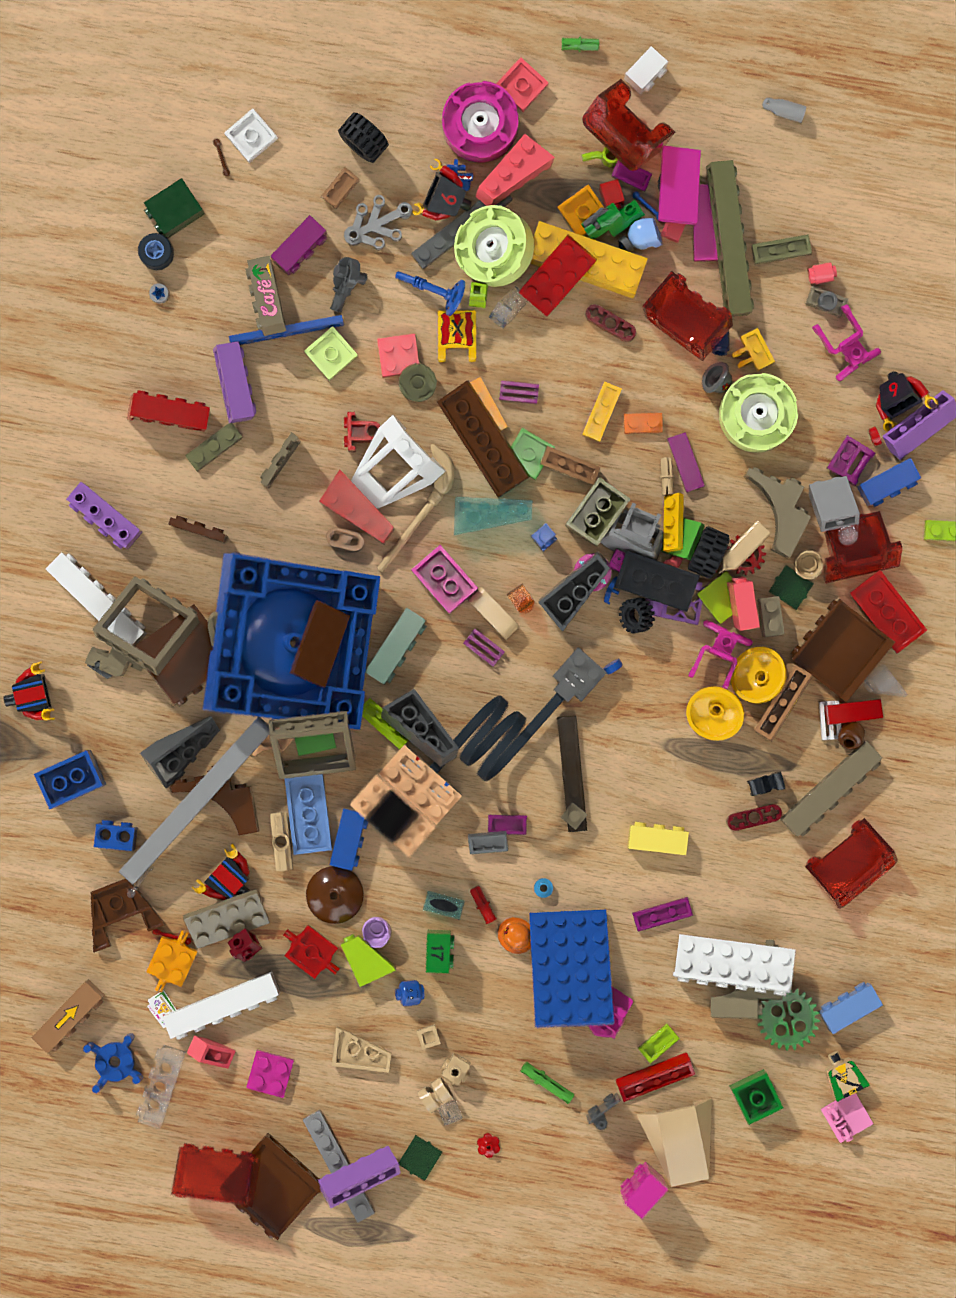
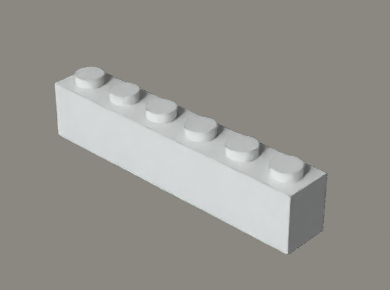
M61 552L46 570L99 621L116 598L111 593L107 595L103 591L104 586L99 581L90 579L89 576L91 574L83 566L79 568L75 564L77 560L68 553L66 555ZM124 607L107 629L135 646L147 634L144 631L146 627L139 620L134 621L130 617L132 615L130 611Z
M271 971L165 1014L162 1018L170 1039L176 1037L178 1040L188 1036L187 1032L191 1030L198 1032L205 1029V1025L211 1022L213 1025L221 1023L226 1016L236 1017L242 1014L241 1010L248 1008L250 1011L259 1007V1003L266 1001V1003L277 1000L280 990Z

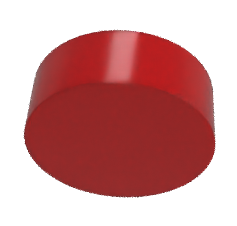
M876 426L869 428L868 432L873 445H881L882 441Z

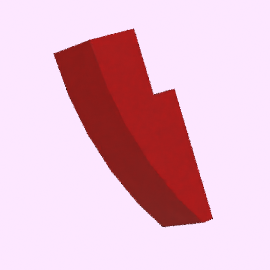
M881 699L825 706L827 725L883 718Z

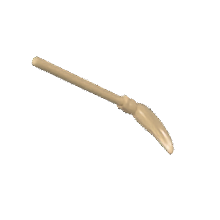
M431 444L433 458L446 471L433 482L435 489L427 498L428 502L377 567V570L381 573L389 566L431 509L438 505L453 486L455 471L452 459L434 444Z

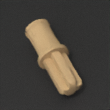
M665 457L661 459L660 479H662V496H668V494H674L673 479L675 475H673L672 459Z

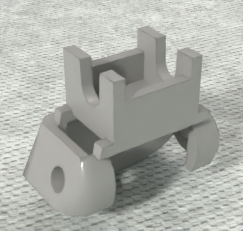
M632 503L629 511L624 510L619 515L600 543L612 551L616 549L624 553L629 551L657 561L663 546V531L660 530V525L657 524L661 515L657 514V516H654L636 508V504ZM617 522L623 524L621 530L615 529ZM652 537L655 538L654 544L650 543Z

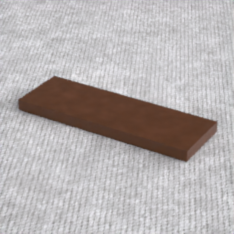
M469 380L437 401L498 498L530 477Z

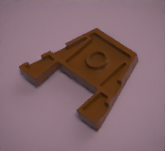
M126 878L91 892L94 953L111 946L105 927L141 913L148 932L165 925L164 921L143 895Z

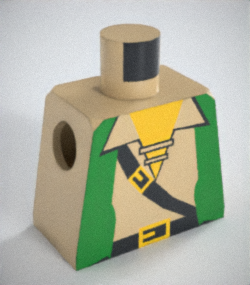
M839 1051L828 1055L832 1065L825 1068L832 1096L837 1102L870 1086L850 1057L842 1060Z

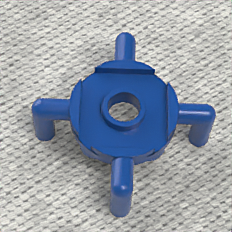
M133 1033L126 1035L123 1043L111 1042L101 1048L93 1042H89L84 1046V1052L89 1053L92 1051L97 1054L95 1068L101 1077L92 1088L94 1093H98L107 1081L118 1082L125 1079L128 1075L133 1077L132 1081L134 1084H139L143 1079V1075L134 1069L135 1060L133 1052L129 1047L135 1038ZM113 1056L120 1059V1065L117 1067L112 1066L110 1063V1059Z

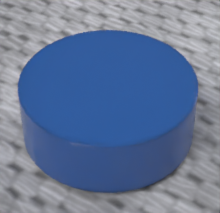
M618 658L607 664L603 669L609 675L620 669L623 664Z

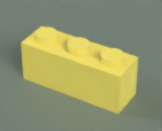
M635 822L634 825L629 827L627 848L686 855L689 832L684 831V827L673 826L672 830L665 829V825L654 824V827H646L644 822Z

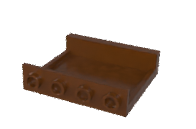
M841 599L830 603L827 607L829 612L825 616L821 615L815 622L816 628L813 631L809 630L803 637L804 643L801 646L797 645L793 649L791 659L847 703L894 645L895 641L886 636Z
M195 604L190 607L197 612L199 624L158 676L147 670L171 701L172 707L183 705L188 701L187 697L190 694H198L204 689L202 686L207 681L210 652L213 651V646L211 645L208 621ZM179 614L135 647L155 659L186 618Z
M269 1133L262 1138L220 1187L221 1194L227 1200L231 1199L234 1201L236 1208L240 1212H246L256 1226L260 1225L263 1227L265 1234L271 1239L275 1238L277 1241L312 1199L321 1192L318 1182L320 1178Z

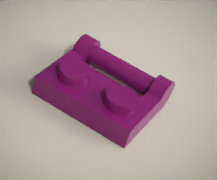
M847 435L826 469L839 477L847 476L849 484L856 486L859 482V476L876 453ZM859 452H862L864 455L852 475L848 474L847 471Z

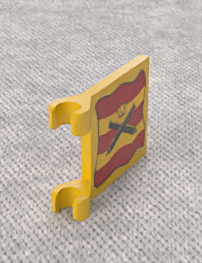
M476 310L455 311L451 316L446 315V311H438L439 362H446V349H469V362H476Z

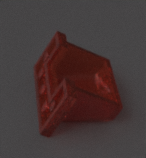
M880 511L860 514L859 524L824 531L830 556L825 558L823 575L825 584L874 573L878 570L883 571L900 567L903 546L901 541L891 543Z

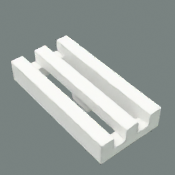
M839 701L819 702L822 740L838 739L841 723L836 724V735H834L833 724L829 725V736H826L824 705L839 704Z

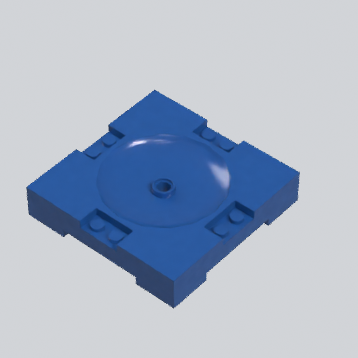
M236 553L224 554L216 612H218L213 651L210 652L203 710L272 719L347 711L350 729L360 730L365 698L363 686L373 615H376L381 576L270 560L268 558ZM315 601L323 602L350 616L325 688H321L290 673ZM291 638H294L296 641L294 647L290 645Z

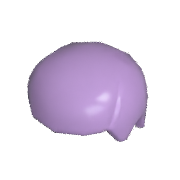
M380 917L370 918L364 923L362 928L363 939L372 948L383 947L388 943L391 936L389 923Z

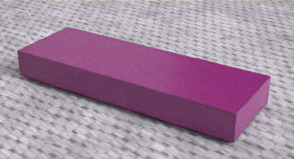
M686 432L668 438L667 441L686 493L704 487L705 485Z
M688 897L633 912L632 915L639 932L691 917L693 913Z

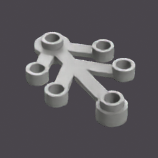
M376 195L373 199L374 206L368 224L361 227L363 217L368 213V208L363 203L358 204L354 224L344 232L345 241L350 245H357L362 242L374 246L377 250H381L385 246L384 239L381 237L374 239L365 234L374 232L389 237L396 242L401 240L402 233L399 229L391 230L382 226L399 217L402 219L410 218L412 215L411 205L403 202L398 205L397 210L378 219L381 207L385 204V199L382 195ZM380 198L383 200V202L381 204H377L376 200ZM364 207L366 210L365 212L361 213L359 212V208ZM403 207L408 208V211L406 213H403L401 211ZM352 232L357 233L355 238L350 237ZM398 232L400 236L398 238H394L392 236L393 233ZM377 241H382L383 244L382 246L378 247L375 245V243Z

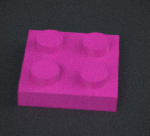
M257 1049L246 1088L284 1098L294 1059Z

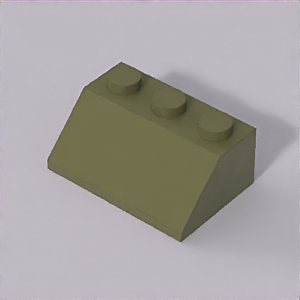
M599 477L565 527L586 541L598 546L631 499Z

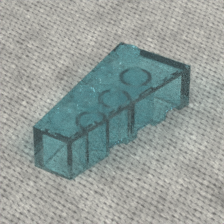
M456 496L454 535L532 520L533 500Z

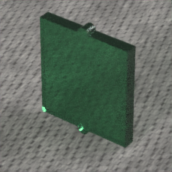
M786 565L780 575L775 577L776 581L768 592L774 596H779L780 600L797 610L802 601L807 598V594L814 583L808 579H803L797 575L796 571Z
M415 1135L398 1163L401 1167L408 1170L410 1175L414 1174L425 1181L443 1151L433 1146L430 1141L427 1142Z

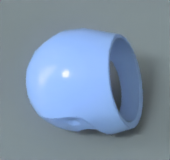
M641 218L629 227L628 239L635 248L646 250L649 247L658 248L662 245L660 231L654 218Z

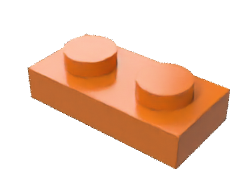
M662 413L623 415L624 434L663 432Z

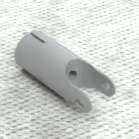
M766 98L762 103L764 109L770 110L777 116L802 123L807 106L784 99Z

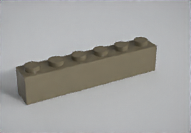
M863 741L859 748L854 749L784 814L780 820L795 836L799 837L801 835L803 837L811 830L809 826L814 822L816 824L825 817L823 813L828 809H834L839 804L837 800L842 796H848L853 791L851 787L856 783L860 784L867 778L865 774L870 770L874 771L881 765L879 761L883 758L867 741Z

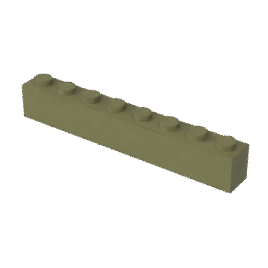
M733 160L711 162L706 166L725 318L747 316L754 308V301L750 297L752 285L747 273L749 271V263L745 257L747 245L743 241L744 224L741 223L740 218L742 207L738 202L740 191L739 186L736 185L737 168L734 166Z

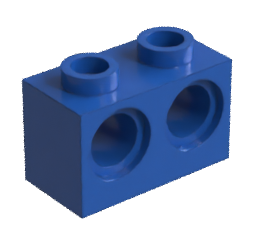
M102 820V823L96 824L94 847L125 851L135 850L138 827H132L133 823L121 822V825H113L114 821ZM104 829H108L111 833L108 840L102 836ZM123 831H127L130 834V839L127 842L121 838Z

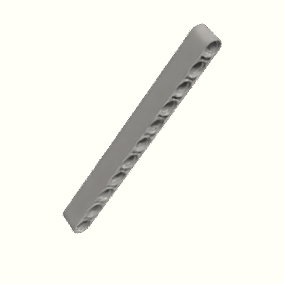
M258 717L120 869L119 873L132 885L138 881L268 737L269 725L261 717Z

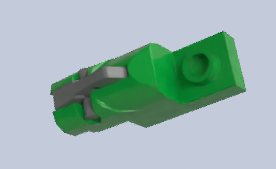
M633 200L621 210H618L615 204L612 203L606 208L601 207L587 220L582 222L581 225L591 239L600 237L608 230L615 237L645 214L636 200Z

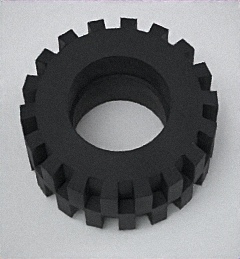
M353 112L338 129L342 140L355 153L368 162L374 163L389 146L383 133L361 114Z
M707 526L701 534L692 559L689 560L688 570L711 579L715 575L729 544V535Z

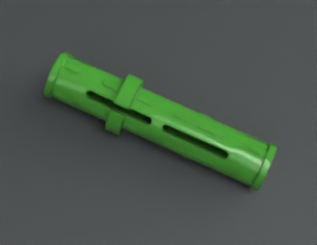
M527 1061L522 1066L520 1072L534 1080L536 1085H541L567 1104L572 1101L575 1094L547 1076L545 1071L538 1070Z

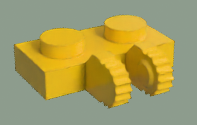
M758 328L741 336L740 339L744 347L732 353L733 358H737L745 352L750 357L737 364L738 368H742L752 362L756 370L759 371L775 363Z

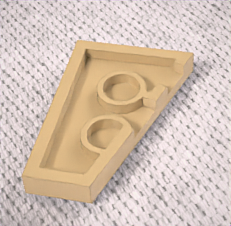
M336 1027L332 1066L389 1073L392 1052L342 1028Z

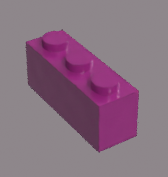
M309 215L270 257L288 276L291 273L294 274L301 267L300 263L304 259L308 260L313 255V250L317 245L321 246L327 240V231Z

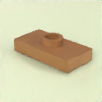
M344 167L321 195V198L337 209L360 181V178Z

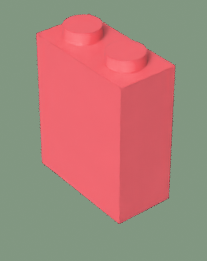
M743 576L732 578V581L727 582L734 627L740 631L759 628L753 581L747 580Z

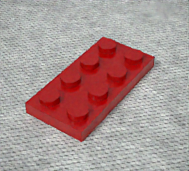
M567 234L518 293L548 317L597 259Z
M878 570L849 593L872 624L895 641L891 648L896 654L927 631L926 627L881 570Z

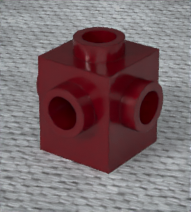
M246 928L235 934L227 942L231 948L229 950L230 954L235 959H240L243 962L252 959L262 949L256 935Z

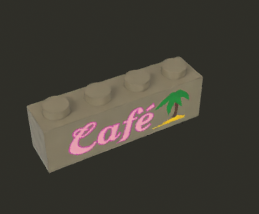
M270 256L247 260L249 268H245L247 279H251L252 285H249L251 297L255 296V301L252 304L254 312L259 315V318H256L258 330L262 329L264 336L287 331Z

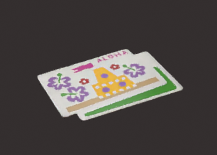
M163 990L162 993L159 992L148 1000L150 1004L147 1007L161 1026L165 1028L162 1017L175 1011L176 1008Z

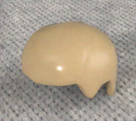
M808 550L800 553L794 563L797 575L808 580L817 578L822 573L824 567L820 554Z

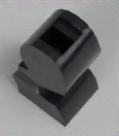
M781 771L747 781L751 790V796L771 792L772 789H786Z

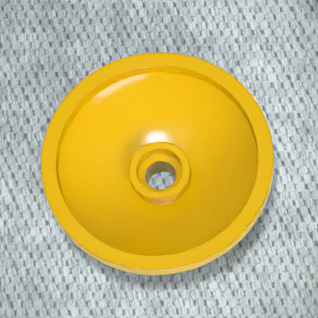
M753 647L744 651L737 658V665L731 677L733 690L741 699L749 703L759 704L772 700L784 687L787 677L785 662L777 652L767 647ZM765 675V679L761 681V677Z
M706 687L697 691L690 698L686 709V716L689 725L698 735L709 740L719 741L734 736L740 730L744 721V709L741 701L731 691L721 687ZM718 706L720 710H716L714 707Z

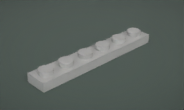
M321 1110L303 1118V1122L331 1174L340 1170L343 1166L350 1165ZM365 1192L346 1201L357 1223L375 1214Z

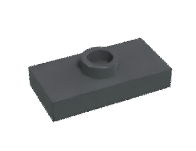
M506 831L468 834L470 854L505 852L509 849Z

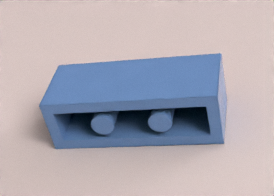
M860 983L854 987L855 990L851 993L845 992L838 996L839 1000L833 1003L830 1001L821 1006L822 1009L819 1010V1014L832 1034L883 1006L871 984Z

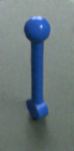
M634 192L632 194L633 198L638 199L656 215L658 220L659 213L640 197L639 192Z

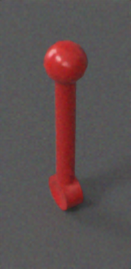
M154 929L152 931V933L155 935H162L175 940H178L179 937L169 933L162 932L159 929ZM187 937L185 944L190 945L192 940Z

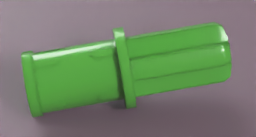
M581 36L579 38L562 37V50H579V52L581 50H599V39H584Z

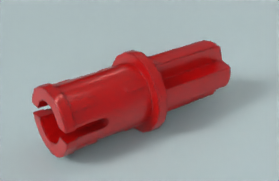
M480 886L472 888L470 893L477 905L476 909L480 910L485 923L489 924L495 921L497 917H495L489 905L490 901H487Z

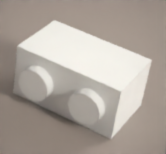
M651 46L626 72L624 80L640 95L644 91L648 92L655 84L653 81L657 77L661 78L666 73L668 61Z

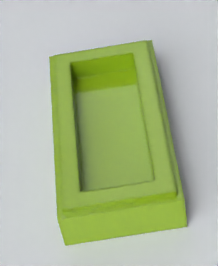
M666 1023L639 1046L638 1049L651 1064L680 1038Z

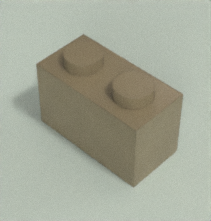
M779 596L758 599L762 638L783 635L784 627Z

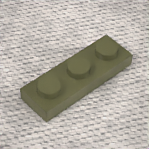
M809 234L752 244L751 246L755 265L812 254Z
M228 423L185 456L198 472L243 437L233 423Z

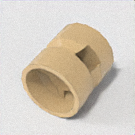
M441 1077L433 1081L431 1087L426 1086L418 1091L421 1101L430 1113L439 1109L441 1103L446 1104L454 1099L449 1087Z

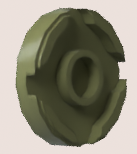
M414 363L402 370L399 376V388L407 399L422 402L429 399L435 392L437 379L434 372L428 366Z

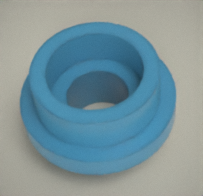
M541 878L536 881L534 891L537 896L546 898L552 894L553 884L550 880ZM541 885L547 886V890L545 892H542L540 890Z

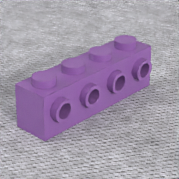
M239 341L216 345L213 353L229 424L252 420L256 414V406L251 401L252 388L246 378L248 377V369L242 360L244 358L243 348L239 346Z
M944 390L934 397L938 400V405L934 400H931L929 406L932 409L927 408L924 404L883 435L888 450L899 460L956 418V401Z
M80 482L66 499L70 502L68 505L77 513L80 510L85 514L83 518L91 525L93 523L97 524L100 527L98 531L106 537L110 535L114 539L113 543L120 549L123 547L129 549L142 534L139 528L83 482Z
M386 1146L366 1157H361L350 1165L343 1166L332 1174L325 1175L318 1182L321 1192L331 1209L401 1173L398 1161L389 1146Z

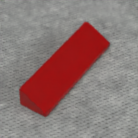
M683 1053L616 1079V1083L623 1102H626L696 1074L688 1054Z

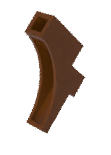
M205 775L194 777V781L187 782V779L176 780L175 785H171L172 793H190ZM230 778L211 800L219 804L228 813L236 826L239 836L259 832L252 787H246V783L235 785V789H232Z

